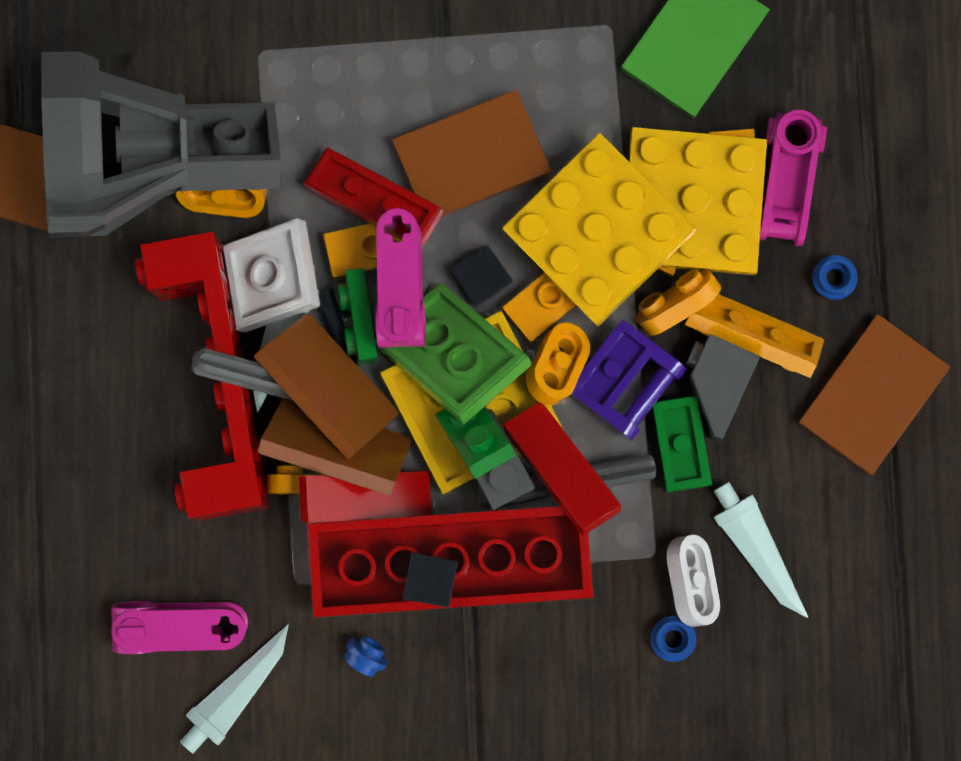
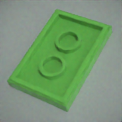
M668 0L622 65L621 71L694 120L770 9L757 0Z
M440 282L423 297L426 314L425 347L378 348L377 337L375 338V344L382 353L464 425L532 364L528 355Z

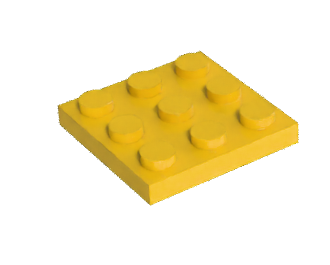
M632 127L628 161L696 229V232L660 267L687 270L698 269L699 271L710 270L711 272L744 275L757 274L767 139Z
M601 133L584 147L502 228L597 326L601 325L696 232L695 227Z
M502 311L485 319L522 350ZM397 365L381 372L380 374L442 494L444 495L475 479L435 416L436 413L445 408ZM529 368L485 406L487 411L492 409L502 428L504 423L539 402L531 395L526 384V375ZM545 405L546 408L553 415V417L556 419V421L560 424L552 406ZM511 442V444H512V446L514 447V449H515L517 455L520 456V455H521L520 452L517 450V448H516V447L514 446V444Z

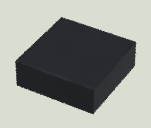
M488 244L450 269V272L475 308L513 283V280Z
M412 553L403 599L449 608L458 561Z

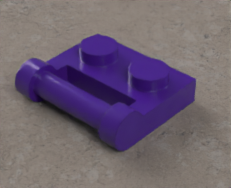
M622 319L581 372L570 395L608 423L623 437L632 441L640 431L637 426L673 379L679 380L686 371V368ZM650 359L659 369L622 416L612 407Z

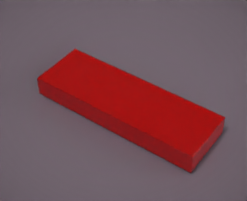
M329 147L325 149L303 183L308 191L377 227L378 220L382 214L388 210L395 208L407 210L414 216L420 227L422 247L443 215L441 207ZM397 223L396 231L388 232V234L402 241L403 234L410 233L411 231H407L403 223Z
M538 402L503 424V430L582 536L621 512L622 505L544 404Z
M429 471L400 472L391 495L327 475L299 477L301 523L431 515Z

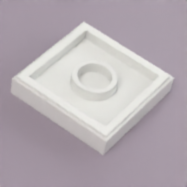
M296 218L222 246L236 330L245 333L320 307L305 221Z

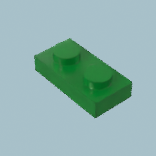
M364 268L346 270L345 283L338 284V295L341 311L349 310L352 328L344 329L347 355H356L357 366L372 365L376 363L377 352Z
M697 396L656 402L652 407L666 493L711 486L712 481Z
M485 407L464 425L446 409L435 414L440 426L475 479L516 456L510 443Z

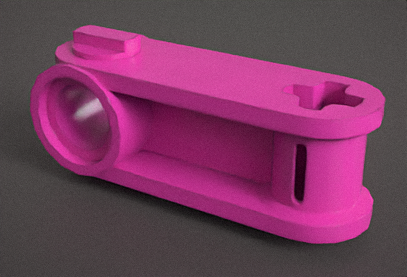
M793 110L786 114L777 113L775 119L769 118L766 139L770 149L763 189L760 240L765 241L767 237L792 240L795 246L802 247L804 244L818 153L824 152L827 127L822 126V119H817L812 113L805 110ZM795 125L801 127L807 135L806 144L802 146L791 144L785 136L787 127Z
M395 208L382 214L376 228L378 348L425 347L426 314L423 301L422 234L416 219L410 212L405 209ZM397 223H403L406 230L411 232L403 234L402 242L396 243L393 236L388 234V232L396 231Z
M126 601L111 605L112 651L119 654L233 649L241 643L248 627L246 611L237 603L229 601L166 603ZM222 616H228L230 624L238 625L233 628L230 635L224 634L223 627L215 626L220 623Z

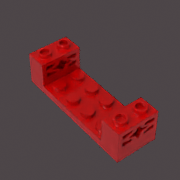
M208 232L140 245L142 258L135 259L140 285H145L147 292L150 291L160 301L198 295L202 320H206L208 326L211 325L213 337L206 338V348L243 358L239 331L235 327L223 244L215 233ZM222 381L214 383L217 408L219 411L222 410L223 414H227L229 425L228 428L221 429L226 456L230 455L231 458L235 459V462L180 472L182 483L175 484V496L179 511H185L189 519L201 521L270 508L261 455L258 453L259 444L248 388Z

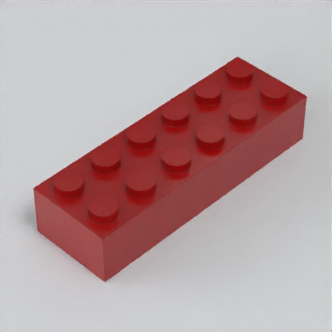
M560 506L308 524L313 617L447 608L403 599L412 553L458 561L449 608L593 598L589 533L582 536Z

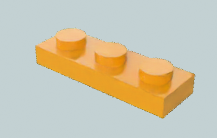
M720 294L710 304L689 316L685 325L698 330L703 335H715L764 359L781 365L788 371L797 372L811 378L818 364L824 339Z

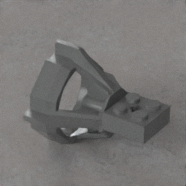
M80 51L41 52L46 222L50 238L106 236L165 196L178 191L183 193L193 190H261L280 188L281 155L275 103L185 104V95L172 94L100 71L99 59ZM101 113L120 117V126L115 127L117 163H121L122 174L104 179Z

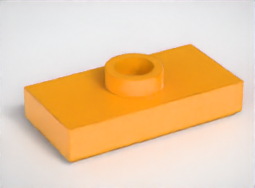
M365 224L323 234L334 280L344 278L346 270L364 268L365 273L377 270V227ZM393 236L396 243L402 242Z
M543 273L504 305L502 310L531 344L577 305L546 273Z

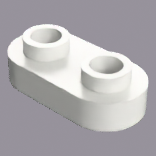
M698 535L677 537L671 541L667 549V565L677 614L681 621L690 627L712 624L719 615L720 599L710 549L705 540Z

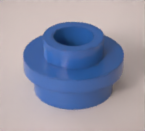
M830 255L823 258L816 264L812 273V282L815 290L822 297L829 300H840L847 297L857 285L858 274L854 264L849 259L840 255ZM834 270L840 273L842 277L840 285L832 286L828 283L826 276L829 271Z
M665 617L654 626L651 632V645L654 652L660 658L670 662L682 661L693 652L696 646V633L693 627L684 624L679 617ZM670 630H676L681 635V643L675 648H670L665 643V635Z
M362 636L361 639L351 637L347 642L346 647L348 650L344 655V659L358 672L374 677L378 670L382 671L387 666L388 661L383 655L385 649L376 640L368 636Z

